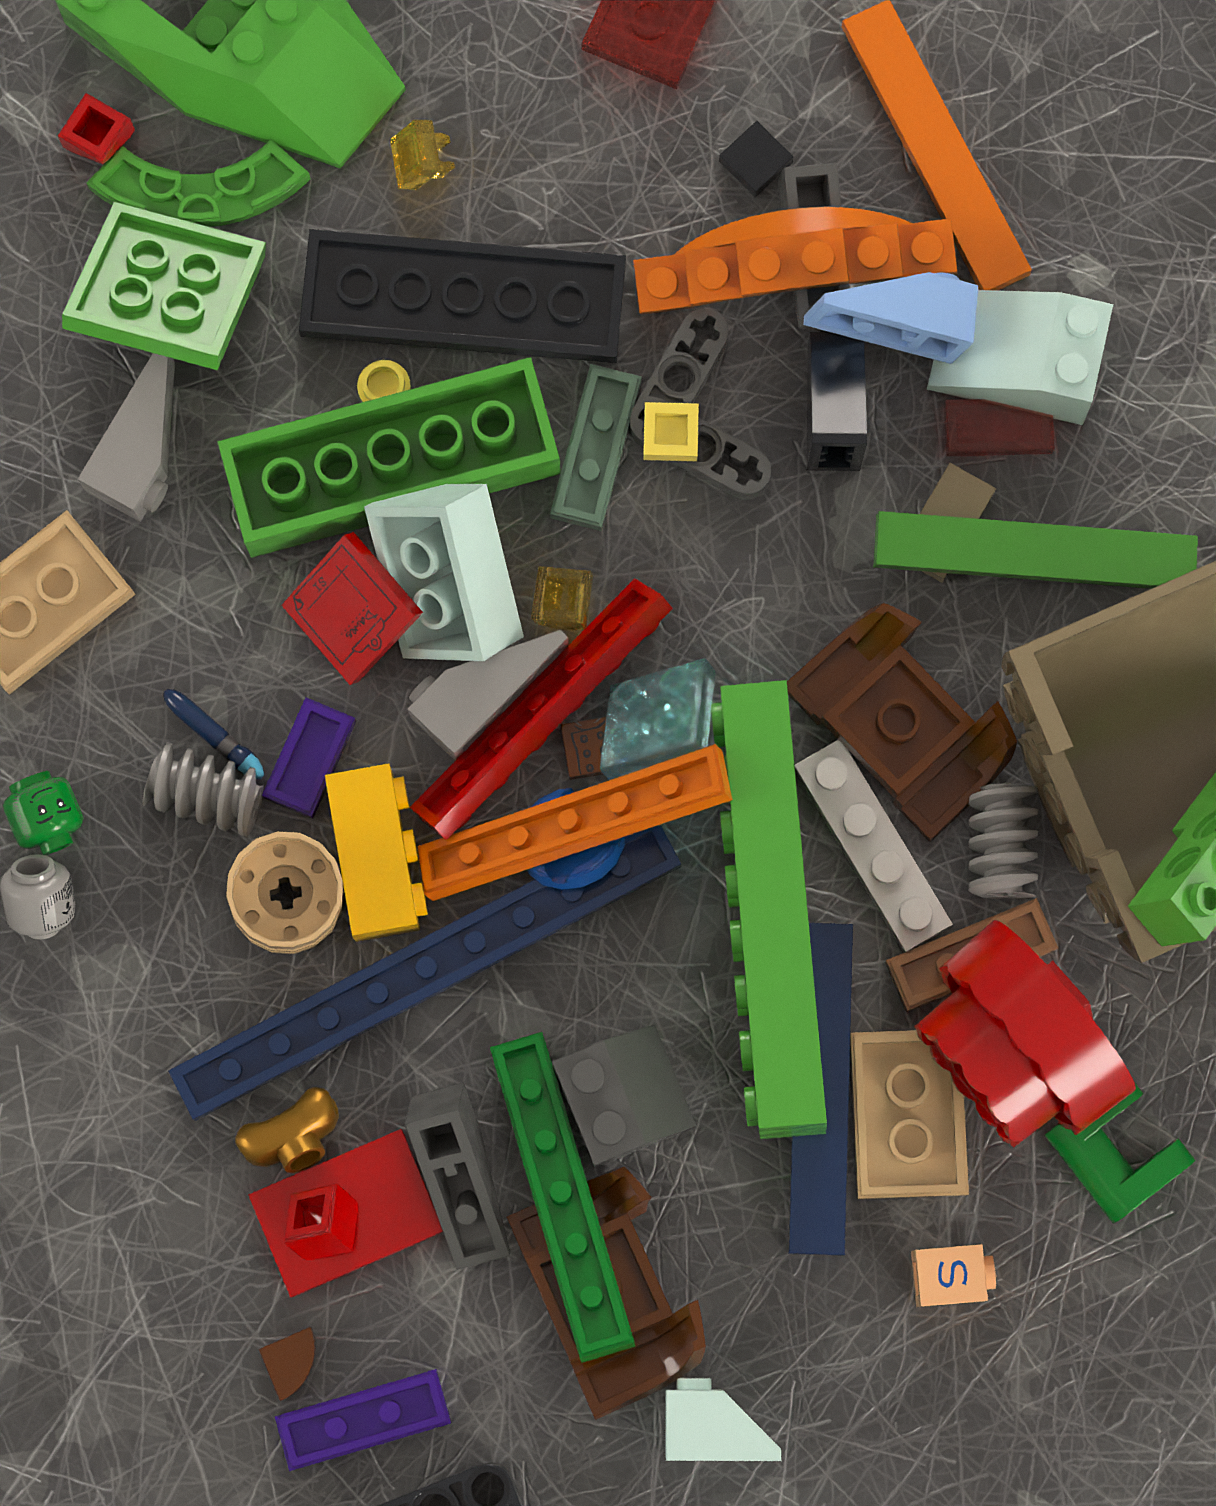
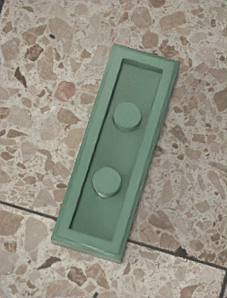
M590 364L550 511L551 519L602 531L630 427V415L638 398L642 376Z

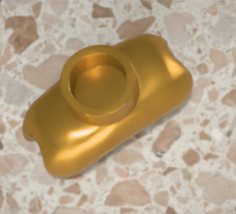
M317 1087L307 1089L292 1107L281 1114L263 1122L244 1124L235 1137L236 1145L246 1160L252 1165L269 1167L281 1162L287 1173L304 1171L319 1162L325 1155V1149L320 1140L334 1130L339 1119L338 1107L326 1089Z

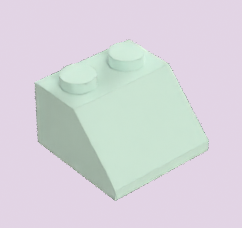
M677 1378V1389H665L666 1461H781V1448L724 1390L711 1389L710 1378Z

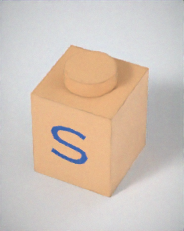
M983 1244L911 1251L916 1307L988 1301L987 1290L996 1289L994 1259L992 1255L984 1256Z

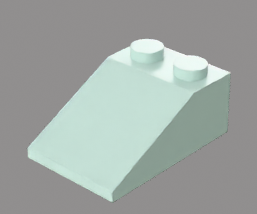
M978 290L974 343L952 364L933 359L927 390L1083 425L1093 401L1113 304L1062 292Z

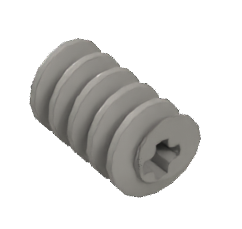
M167 742L153 761L146 781L142 802L143 806H145L154 796L155 809L162 813L168 811L175 802L176 815L182 819L189 817L196 807V819L202 825L210 823L216 814L217 826L223 831L229 830L237 820L238 833L247 838L254 827L262 804L264 784L262 786L256 785V770L253 767L247 770L241 780L236 779L235 762L229 761L220 774L215 773L213 755H208L200 767H195L194 752L189 748L179 761L173 760V744Z
M989 784L979 788L982 791L976 792L969 797V805L974 809L983 811L969 818V827L984 834L971 838L969 840V848L974 852L983 854V856L970 860L968 869L984 877L970 882L968 891L974 895L989 899L1036 897L1034 894L1022 891V885L1038 880V874L1022 869V863L1037 859L1038 852L1023 848L1022 842L1037 837L1038 831L1022 826V820L1038 815V809L1023 804V798L1037 794L1038 787L1025 784Z

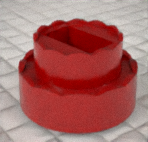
M993 920L939 968L943 973V983L952 994L914 1026L917 1030L918 1038L925 1045L930 1046L933 1060L943 1069L950 1071L952 1082L957 1091L975 1102L976 1110L982 1120L991 1126L997 1127L996 1131L1004 1142L1009 1143L1013 1148L1053 1117H1055L1060 1126L1072 1130L1077 1135L1136 1090L1134 1080L1126 1065L1093 1020L1090 1002L1053 960L1047 965L1028 944L1002 922Z

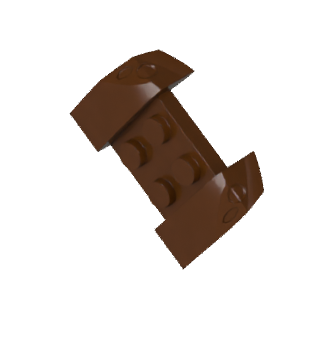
M882 603L867 610L793 675L787 681L788 695L817 725L822 722L895 798L892 804L931 842L970 806V795L982 791V789H979L980 787L991 784L1003 771L1013 757L1017 739L999 701L992 705L977 722L954 701L903 648L922 622L893 606Z
M625 1166L587 1180V1184L636 1347L581 1363L535 1204L507 1216V1220L595 1420L667 1387L676 1381L677 1378L682 1377L698 1366L702 1361L706 1348L698 1300L687 1304L674 1314L672 1313L631 1220L647 1212L648 1202L652 1197Z

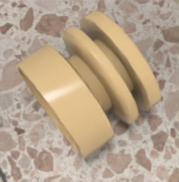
M277 831L256 838L237 855L228 873L226 897L237 927L252 944L271 953L296 954L316 947L332 933L342 913L343 880L335 858L320 842L301 833ZM284 882L290 883L293 891L302 892V897L293 899V908L289 910H283L280 901H271V895L279 893L280 884Z

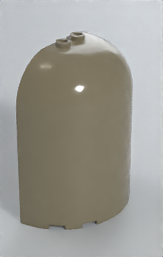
M1216 561L1012 649L1002 657L1001 668L1006 676L1012 674L1013 681L1003 685L1008 710L1017 724L1021 722L1024 724L1026 733L1021 735L1018 743L1035 787H1038L1037 794L1071 867L1075 866L1081 875L1087 873L1092 883L1086 885V892L1099 916L1105 924L1110 922L1116 929L1121 927L1123 933L1117 935L1119 944L1130 956L1140 963L1186 944L1161 946L1129 909L1128 905L1178 839L1172 832L1173 828L1216 772Z

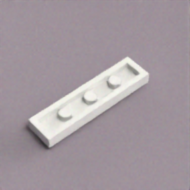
M837 740L795 764V773L903 953L916 948L953 925L848 749Z

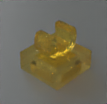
M413 120L390 139L398 189L417 190L431 178H442L455 168L454 162L439 160L438 150H442L450 143V136L444 133H434L432 120Z

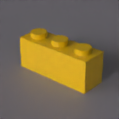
M389 763L325 775L352 937L356 942L420 931L418 916L428 915L422 882L412 884L409 863L418 862L419 859L413 829L403 831L400 810L409 808L404 776L394 778Z

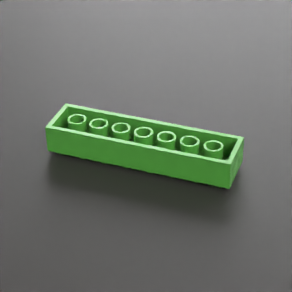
M787 680L720 686L722 702L711 703L714 742L718 747H726L724 760L732 800L730 801L731 810L720 811L724 854L735 853L736 865L725 866L729 908H740V920H730L733 962L744 961L745 975L734 976L738 1017L749 1016L750 1030L739 1031L743 1071L754 1070L755 1086L744 1087L748 1127H759L760 1139L826 1134L827 1119Z

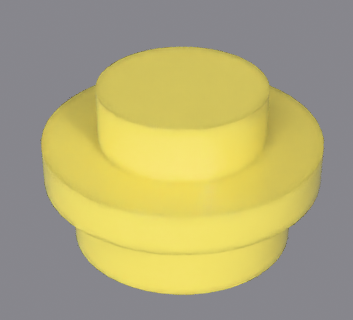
M379 360L363 369L358 378L357 389L361 401L366 402L410 390L411 383L406 370L401 365L390 360Z

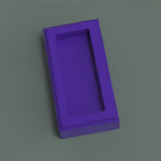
M305 697L262 793V797L313 819L327 789L325 775L334 773L355 726L356 719Z

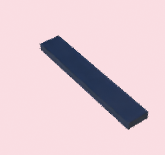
M809 923L827 1129L826 1134L792 1137L788 1254L844 1256L853 924Z

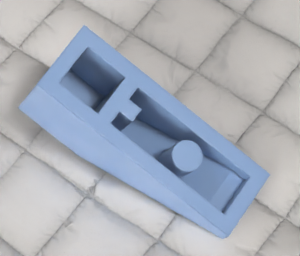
M927 272L825 293L804 315L803 325L952 364L974 343L978 285L961 281L957 276L950 273Z

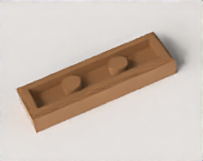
M1037 898L886 960V967L905 1011H911L952 994L943 983V973L939 968L993 920L1002 922L1014 931L1039 957L1056 951L1058 949L1057 943Z

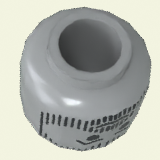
M36 854L22 857L16 860L11 865V868L1 877L0 894L4 917L12 930L22 935H28L33 939H47L56 935L59 930L66 927L74 918L76 905L71 875L64 865L54 861L49 856Z

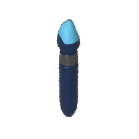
M174 689L164 691L163 697L168 708L211 747L216 749L217 752L229 759V761L235 762V769L245 775L247 770L253 767L256 770V779L263 778V766L254 752L247 747L240 746L224 728L183 693Z

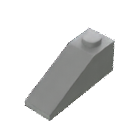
M155 353L151 355L78 477V481L86 493L139 522L142 521L147 510L150 512L157 510L168 489V484L164 482L168 475L175 361L173 358Z
M561 630L501 650L485 661H470L447 669L437 679L432 675L426 677L409 696V699L413 702L408 708L410 718L454 760H457L569 645L568 637Z

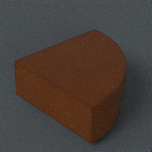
M312 1327L303 1329L259 1349L280 1401L289 1398L297 1392L309 1376L316 1351V1340Z

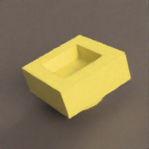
M645 402L643 460L697 461L699 404Z

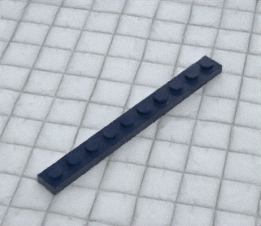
M661 825L625 836V846L617 864L603 878L584 887L563 890L542 885L535 879L168 1070L192 1119L197 1121L680 868L682 864Z

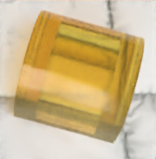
M538 566L531 619L539 625L555 629H586L594 574L587 570Z

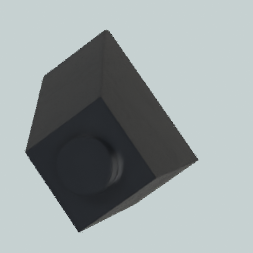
M824 330L810 332L807 347V470L860 471L867 446L864 341Z

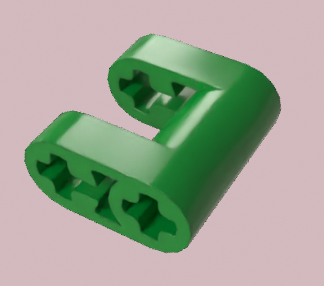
M1136 1083V1090L1079 1134L1075 1135L1072 1130L1060 1126L1059 1123L1045 1134V1137L1113 1224L1141 1205L1196 1161L1180 1139L1177 1138L1134 1170L1102 1130V1126L1144 1094Z

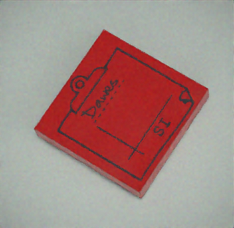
M354 532L344 535L281 605L349 685L359 682L423 613Z

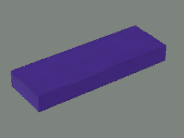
M437 1369L275 1416L289 1471L452 1423Z

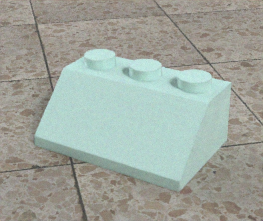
M444 484L372 502L364 506L378 561L423 611L421 616L398 639L403 658L485 661L524 637L487 484Z

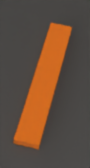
M885 0L842 20L841 28L941 219L951 218L954 243L974 282L978 285V289L998 291L1030 276L1032 269L891 1Z
M714 744L454 833L447 840L440 838L419 845L417 848L424 895L435 901L731 801L732 795L723 751Z

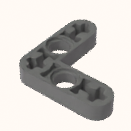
M709 307L697 308L684 318L633 407L630 415V434L634 441L642 448H644V422L641 420V417L645 415V402L695 403L723 354L728 342L729 330L725 317L717 310ZM706 323L714 326L713 335L717 340L707 339L699 350L698 359L706 361V363L701 365L697 359L689 354L696 339V332L692 328L702 329ZM682 347L686 353L677 351L679 348ZM674 366H684L692 371L695 380L688 390L676 392L666 386L664 382L665 373ZM698 418V436L702 435L713 441L716 449L715 454L705 462L668 461L741 500H753L761 496L767 490L771 478V464L766 455ZM728 448L733 451L730 454L729 462L739 468H745L749 462L754 463L757 466L756 476L760 478L759 482L750 479L745 486L737 482L738 472L727 465H724L722 475L714 472L721 464L724 449Z

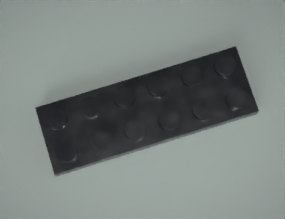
M309 229L299 334L300 337L617 363L626 255Z

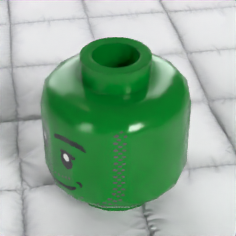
M43 771L9 786L11 795L5 799L3 811L16 842L21 848L34 849L40 847L43 855H49L74 843L70 834L81 827L84 819L67 779L52 777L50 771Z

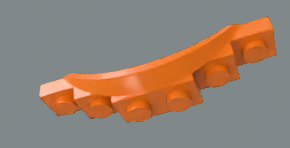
M843 207L788 209L747 217L697 237L674 255L633 260L639 313L641 315L694 308V306L787 291L888 281L927 272L958 274L951 218L911 223L899 217L880 212Z

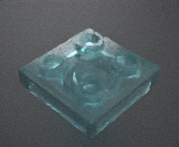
M706 658L611 685L600 770L608 780L708 746L711 703L716 671Z

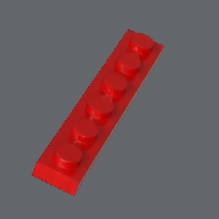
M634 578L409 808L421 821L447 840L457 829L463 827L469 821L472 813L494 791L501 788L507 782L512 772L532 752L538 750L545 743L547 737L569 714L581 707L585 698L605 677L615 672L621 665L622 660L645 637L657 629L660 621L673 609L660 593Z

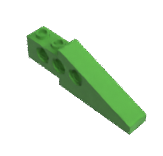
M1216 772L1173 828L1172 832L1178 839L1128 905L1129 909L1161 946L1204 941L1216 926Z

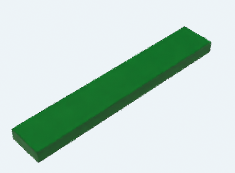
M543 1032L492 1046L490 1051L580 1361L583 1363L636 1347Z

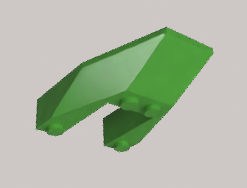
M55 0L68 27L184 115L264 143L273 140L282 149L340 169L406 90L405 85L346 0H208L183 31L141 0Z

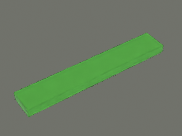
M879 511L876 514L873 568L1152 589L1197 569L1198 536Z

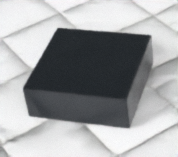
M756 121L719 155V162L756 197L781 174L784 167H789L793 163L794 156Z

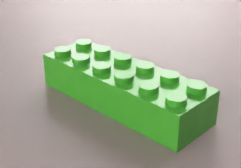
M531 357L217 441L243 540L251 558L367 527L369 524L364 506L372 502L444 484H487L488 492L493 493L561 474L560 457Z

